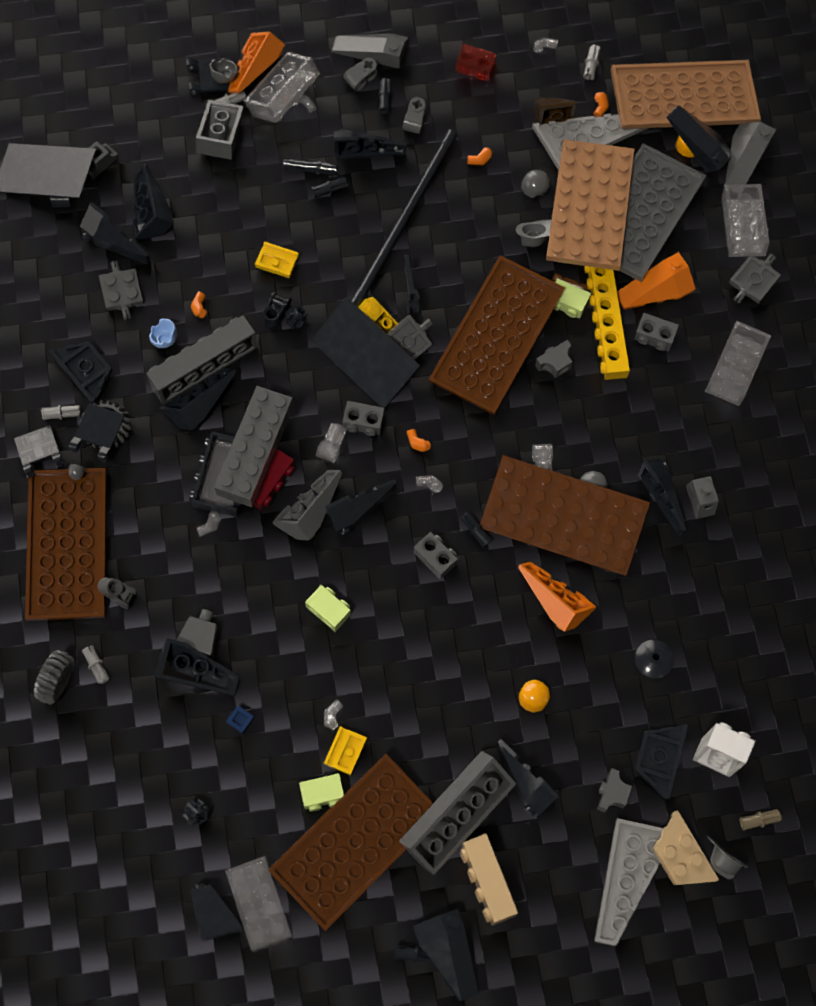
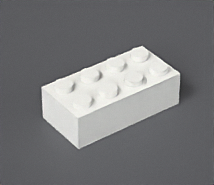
M716 723L701 739L693 760L730 777L746 764L755 741L750 739L751 736L744 732L737 733L731 730L732 728L727 724Z

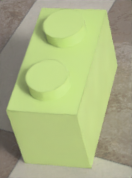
M557 278L555 283L565 287V291L554 310L564 311L568 316L580 319L589 302L591 293Z
M320 585L305 602L306 607L336 632L351 615L350 606L342 599L339 601L335 597L336 594L329 587L324 588Z
M339 774L299 783L305 810L322 809L321 806L327 804L332 807L344 795Z

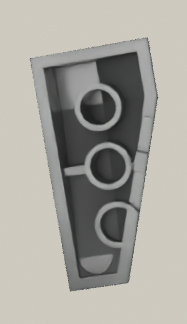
M395 34L337 36L332 52L362 60L373 58L378 64L400 68L408 37Z
M748 122L739 125L732 137L730 159L724 187L739 195L741 194L771 143L776 129L762 122Z
M327 470L311 484L312 489L304 494L301 493L297 497L298 501L291 507L287 505L272 523L297 540L312 539L322 524L326 514V506L330 504L342 475L341 470Z

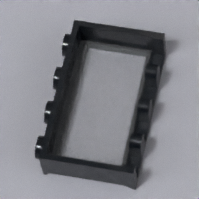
M211 432L210 438H206L204 446L206 452L205 455H201L199 463L201 466L200 473L197 472L195 475L194 483H196L195 490H191L189 497L193 508L238 518L241 503L217 496L214 489L234 441V436Z

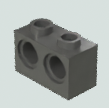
M643 313L634 340L644 345L655 346L661 351H669L679 325ZM643 329H649L651 332L647 333ZM661 335H666L668 339L662 338Z
M347 401L343 428L349 432H364L369 436L380 435L384 419V408ZM351 416L358 417V419L355 421L350 420L349 418ZM370 419H375L377 423L370 424L368 423V421Z
M430 532L414 546L413 553L441 579L457 565V554L451 548L447 549L443 545V540L438 535L434 536ZM431 544L435 549L428 551L425 549V546ZM446 558L449 562L443 565L438 560Z

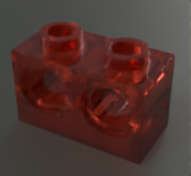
M463 44L456 61V71L464 75L474 76L480 80L489 81L496 64L497 54Z

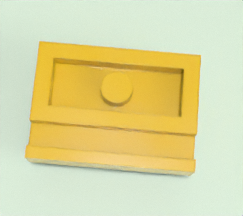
M264 242L255 267L290 279L299 253Z
M340 726L324 765H328L351 776L367 737Z

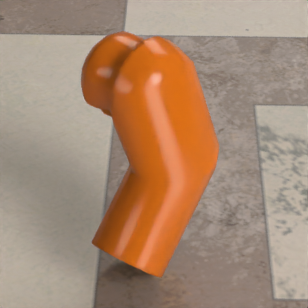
M603 92L596 93L595 95L596 102L599 104L593 113L595 117H602L609 107L607 95Z
M486 147L482 149L478 156L468 155V164L484 165L491 158L492 151Z
M197 292L191 303L193 314L199 318H204L207 314V311L202 306L206 295L202 292Z
M415 429L407 431V436L413 449L421 452L430 450L431 443L418 438Z

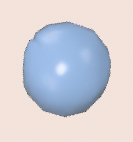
M160 319L157 326H152L149 335L151 343L158 348L170 347L178 337L175 324L169 319Z

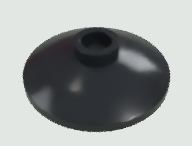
M648 640L638 647L635 653V664L638 670L646 677L662 678L672 670L674 654L666 643L659 640ZM652 655H658L659 660H654Z

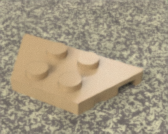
M674 811L667 827H664L660 839L657 840L653 847L654 853L674 885L718 881L717 875L680 813Z

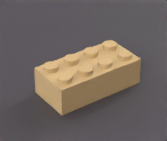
M487 834L464 842L461 847L462 849H460V856L463 863H467L469 866L467 873L471 883L475 882L476 884L475 894L478 902H483L484 904L483 915L486 922H491L493 926L515 917L518 912Z

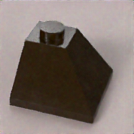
M545 97L535 100L534 113L536 122L541 125L549 124L550 121H556L557 123L573 119L576 101Z

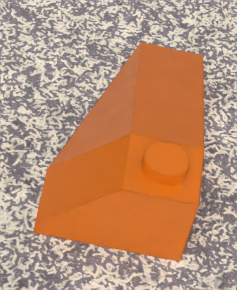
M271 32L251 33L242 50L244 57L237 64L240 67L237 77L231 81L228 92L240 93L281 56L285 44Z
M678 252L648 270L641 282L635 279L617 291V296L623 309L644 306L647 303H660L664 300L680 299L695 291V285L689 266Z
M527 562L519 565L518 568L550 619L564 632L576 628L595 610L596 606L578 591L574 594L565 588L567 584L562 581H554L551 579L550 573L536 564Z

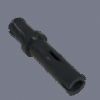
M284 158L283 169L314 172L317 175H321V173L337 175L338 164L322 163L320 160L313 162Z

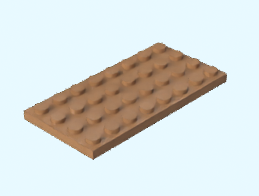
M748 60L612 65L611 67L621 129L673 127L666 117L677 105L683 107L706 125L745 124L748 122H760L761 120Z
M563 139L546 260L620 270L634 149Z

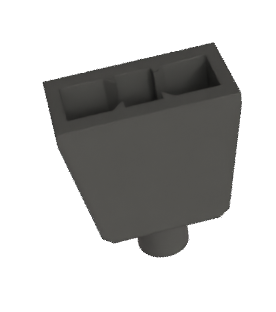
M705 477L692 480L686 485L696 519L715 515L718 497L712 478Z
M202 609L199 619L189 617L177 638V641L188 643L211 659L214 656L218 631L217 625L210 622L213 612Z

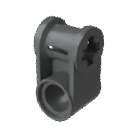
M373 58L363 59L360 63L346 71L344 79L355 91L360 90L364 85L376 78V61Z
M415 97L410 101L403 123L404 131L421 133L425 114V101L422 98Z
M104 577L98 582L99 592L125 609L129 608V602L133 595L137 594L134 588L115 578Z

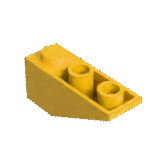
M374 297L365 299L358 306L386 334L398 324Z

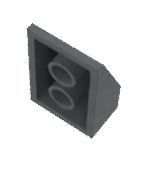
M208 100L196 136V153L232 160L243 106Z

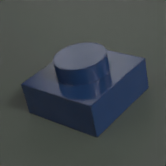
M237 705L226 723L243 734L253 721L254 716Z

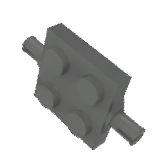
M751 254L730 279L729 284L740 291L734 297L737 303H741L743 298L747 296L759 304L780 278L781 274L770 266L776 259L773 254H769L765 261L759 260Z
M113 261L111 262L113 272L99 275L106 311L122 310L123 319L127 320V316L128 319L131 318L129 308L143 304L136 270L122 271L119 268V262L115 261L114 264Z
M408 315L392 328L387 335L415 360L432 345L426 336L425 330L433 324L427 319L419 325L411 315Z

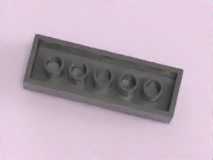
M243 315L232 319L226 326L215 329L211 335L200 338L194 345L185 347L179 354L170 356L164 363L150 368L146 374L152 390L162 404L167 403L175 396L182 394L190 387L197 385L207 377L258 348L255 331Z
M256 386L214 486L217 496L253 507L294 407L292 397Z
M481 751L399 842L423 868L434 875L516 783L492 756Z

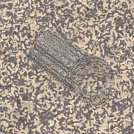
M332 423L324 441L322 440L318 446L316 456L334 463L338 457L340 445L347 429L342 425Z
M552 444L532 445V459L535 462V466L552 471Z

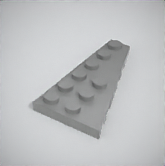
M605 114L603 117L596 118L589 116L567 119L565 122L557 123L556 121H550L549 124L541 125L535 123L532 127L557 169H559L563 139L613 145L648 129H621L619 115Z
M616 819L594 942L616 946L660 864L653 851V847L657 840L660 839L664 828Z

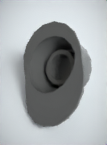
M552 220L519 224L516 227V232L521 236L522 246H541L550 235Z
M707 836L715 845L710 860L713 869L727 879H732L742 867L748 868L747 865L731 856L716 841Z

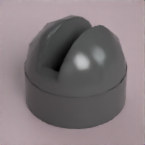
M70 464L69 476L74 480H78L83 476L85 468Z

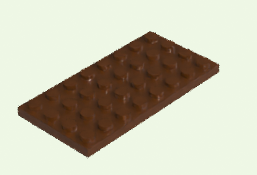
M500 255L431 374L429 382L495 415L562 297L565 287Z
M503 455L480 525L482 524V528L486 531L626 576L650 502Z
M85 468L83 476L78 480H74L69 476V469L34 470L35 476L28 479L26 621L105 618L106 596L99 592L98 582L106 577V468Z
M385 754L268 871L326 931L406 850L399 842L400 839L433 803L394 761Z

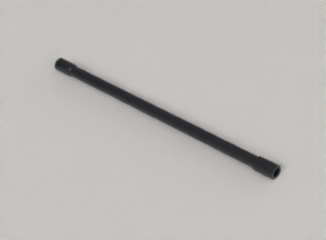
M453 130L446 132L437 152L362 284L351 299L357 307L364 301L379 270L447 150L454 142L457 134Z

